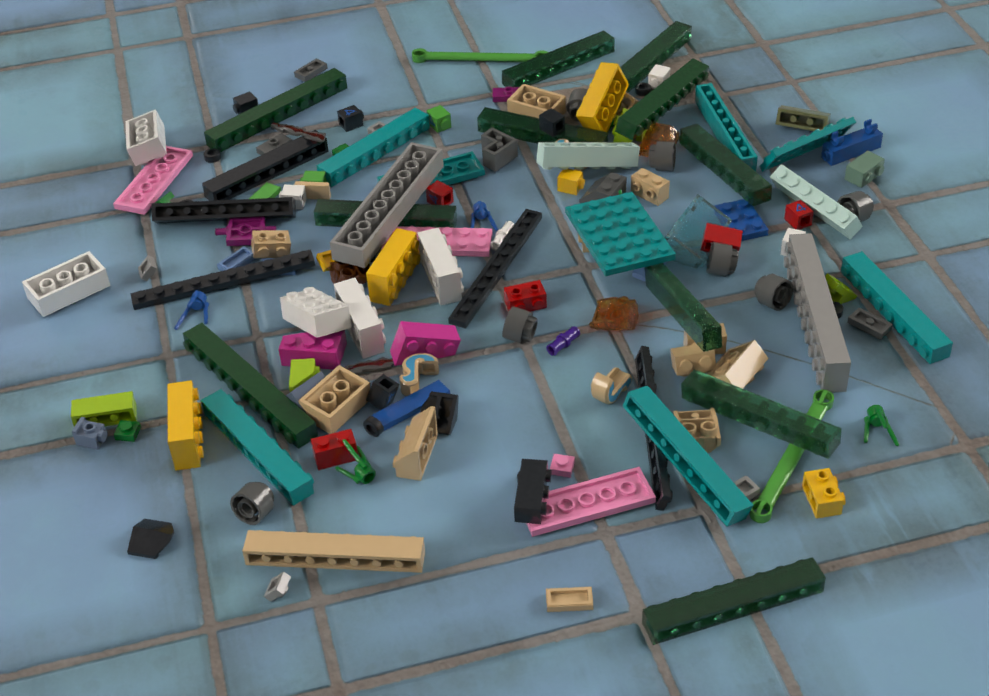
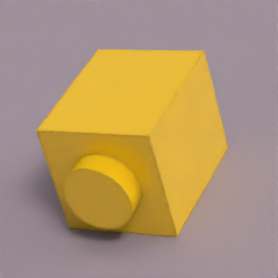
M569 168L566 170L562 169L557 177V191L577 195L584 188L585 179H583L582 171Z

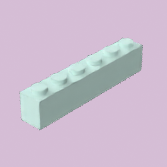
M538 142L536 163L546 170H551L552 167L564 170L568 169V167H574L575 169H584V167H590L591 169H600V167L607 169H616V167L631 169V167H638L640 146L633 142Z
M781 164L770 176L776 188L795 201L802 200L814 211L813 214L847 238L851 239L863 227L855 214Z

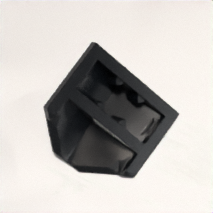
M431 391L429 397L421 406L420 413L430 406L435 407L437 431L439 434L451 435L458 417L459 396Z
M145 518L137 523L132 529L127 550L128 555L152 559L158 558L159 553L170 543L174 535L172 523Z

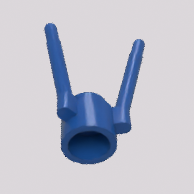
M481 201L476 202L473 205V213H471L470 228H474L476 218L482 220L488 217L497 233V225L490 211L487 210L486 204Z
M196 290L192 294L187 308L174 327L175 330L182 324L191 308L194 310L203 308L204 324H208L209 303L206 302L207 296L203 292Z

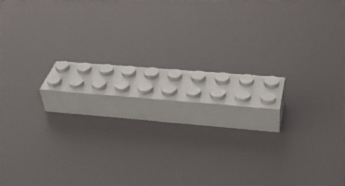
M413 142L408 145L330 241L332 260L366 268L443 168L442 149Z
M812 233L789 234V242L785 244L787 257H784V267L787 268V279L791 280L793 284L794 304L798 305L797 314L798 317H801V329L805 330L804 339L805 343L809 345L808 355L812 357V369L816 371V384L820 385L821 390H828L831 393L846 392L851 360Z

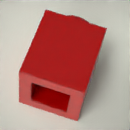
M438 180L426 188L427 203L443 210L454 202L453 188Z
M798 200L786 205L784 220L794 229L800 230L812 225L814 211L802 200Z

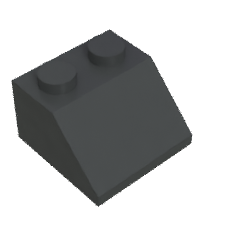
M610 172L595 181L580 198L579 203L619 195V190H622V194L626 193L627 177Z

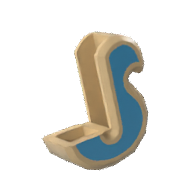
M426 353L407 357L402 363L403 374L399 376L401 393L409 396L418 391L420 374L438 375L439 365L437 358Z
M614 367L607 376L597 372L591 383L593 398L608 405L613 404L621 392L629 388L632 376L619 370L617 367Z

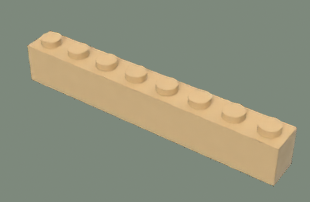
M248 530L242 552L245 564L254 566L422 573L425 545L424 537Z

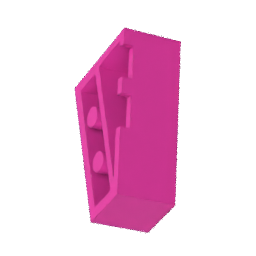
M400 321L390 353L395 366L402 365L407 357L414 354L426 353L436 358H443L456 354L461 339L455 325Z
M345 330L318 338L308 332L284 335L278 349L281 365L291 367L292 359L315 358L316 366H320V369L334 370L341 364L347 345Z

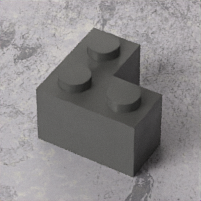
M493 127L481 135L483 166L496 172L518 157L517 139Z

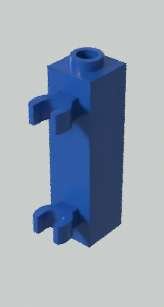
M872 119L864 122L863 129L838 137L839 132L831 133V141L823 143L821 158L833 166L860 156L866 151L881 148L883 133L877 129V123L871 125Z

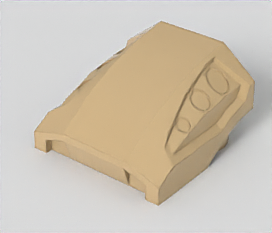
M710 408V410L673 411V415L707 453L712 452L721 445L718 419L714 408Z

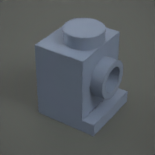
M81 417L72 430L77 446L97 450L106 441L108 436L104 424L86 421L85 417Z

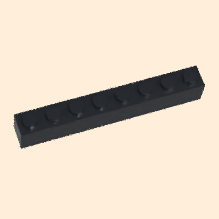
M309 134L324 140V142H318L301 136L203 182L204 196L209 201L230 200L329 152L327 138Z
M293 197L152 203V221L157 224L230 220V218L265 217V219L296 217V205Z

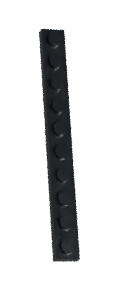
M525 209L449 316V324L467 328L541 221V212Z
M311 249L283 255L241 267L230 268L130 293L134 310L163 304L191 297L196 290L207 293L315 266V261Z
M641 345L635 358L638 386L641 388L648 385L656 394L657 385L654 383L655 372L652 369V356L650 355L649 347ZM645 433L652 488L656 496L655 510L664 511L673 497V492L670 490L669 485L670 474L667 471L668 459L665 458L662 451Z

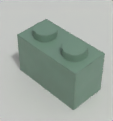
M866 151L846 165L845 180L862 188L884 172L885 159L870 151Z

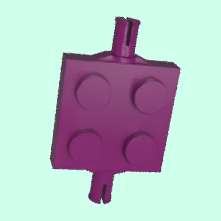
M265 217L230 218L226 228H215V235H226L227 246L251 245L252 231L276 230V226H265Z

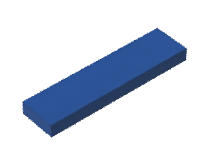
M437 380L372 414V416L382 423L385 431L419 413L421 406L427 400L431 391L450 394V390L440 380Z

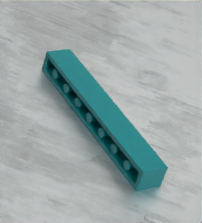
M713 84L696 85L695 103L720 145L724 148L738 175L748 176L756 174L758 156Z
M413 108L318 164L317 171H325L327 182L330 187H333L430 129L429 115L417 108Z
M862 251L843 257L842 275L863 294L864 298L888 322L893 324L892 326L919 352L921 357L929 364L950 357L953 342Z
M648 385L629 391L623 403V408L726 527L745 520L753 507L751 501Z
M220 389L200 400L204 415L293 506L314 494V479L311 474L305 473L299 462L293 461L289 453L285 449L282 450L274 438H270L266 430L262 426L259 427L255 419L251 415L248 416L244 408L234 402L230 394L227 395Z

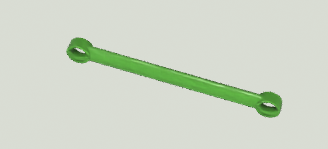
M417 48L412 51V60L416 63H423L427 60L535 62L537 65H546L550 62L549 52L544 50L535 53L427 52L423 48Z
M823 389L814 393L812 405L758 500L752 502L753 507L749 515L753 521L766 523L771 519L772 509L826 411L833 407L834 395L830 391ZM765 509L768 513L761 514V511Z

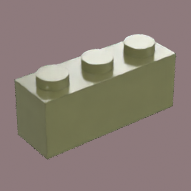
M781 105L778 108L775 124L810 131L823 130L829 124L831 113Z

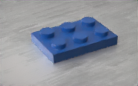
M748 198L715 205L714 211L724 227L743 231L741 241L768 236L769 229Z

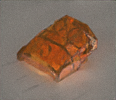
M657 122L651 124L639 145V156L649 157L650 146L657 144V141L675 142L677 144L679 132L672 125Z
M622 296L619 298L610 297L597 300L598 305L592 322L589 323L590 328L603 330L635 329L639 317L638 304L635 299L629 300L627 296Z

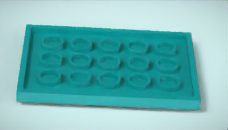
M626 192L565 207L566 215L605 277L676 259V253L633 192Z

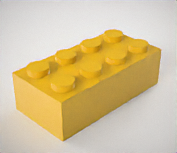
M600 63L581 106L577 110L576 117L588 136H606L629 86L625 75L617 63Z
M396 228L366 272L371 302L391 306L393 301L398 298L400 290L405 287L409 276H412L416 265H419L421 260L418 250L419 240H417V232Z
M192 380L168 383V445L175 470L201 467V458H204L203 446H200V444L204 443L203 433L200 431V429H203V421L199 415L203 414L201 402H197L199 400L198 388H194Z

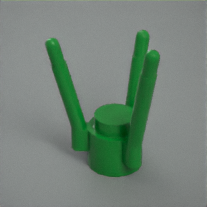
M880 405L870 406L867 409L868 416L864 417V443L868 442L869 427L872 424L873 426H883L884 429H887L894 444L899 446V442L885 416L883 407Z
M343 439L342 442L358 464L354 468L355 475L339 466H336L335 469L353 479L356 484L360 482L363 484L370 483L375 478L376 471L371 467L359 446H357V454L347 440Z

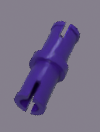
M571 326L565 333H560L556 340L547 345V352L555 356L563 348H568L571 342L580 336L579 329Z

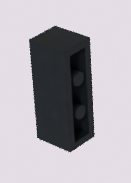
M522 459L514 504L515 522L541 524L542 515L546 516L547 502H544V500L549 498L547 482L551 483L552 470L548 469V460Z

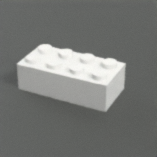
M156 109L126 121V149L135 166L145 165L150 160L160 159L167 154L165 128Z
M439 227L417 232L419 254L421 255L420 262L440 306L461 301V293L464 292L461 282L463 273L461 267H457V259L455 256H452L451 246L447 245L445 234L441 233Z
M90 251L22 281L27 299L43 317L111 286L106 269Z
M356 278L335 283L336 299L349 305L352 328L347 330L362 358L365 359L385 352L384 344H386V338L382 332L385 329L382 318H378L375 306H371L370 298L368 295H365L363 285L359 284Z
M314 287L304 288L301 292H289L286 296L280 297L283 319L316 338L352 328L349 305Z

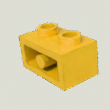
M830 468L804 472L802 487L815 518L841 515L846 499L844 493L840 492L836 476L832 475Z

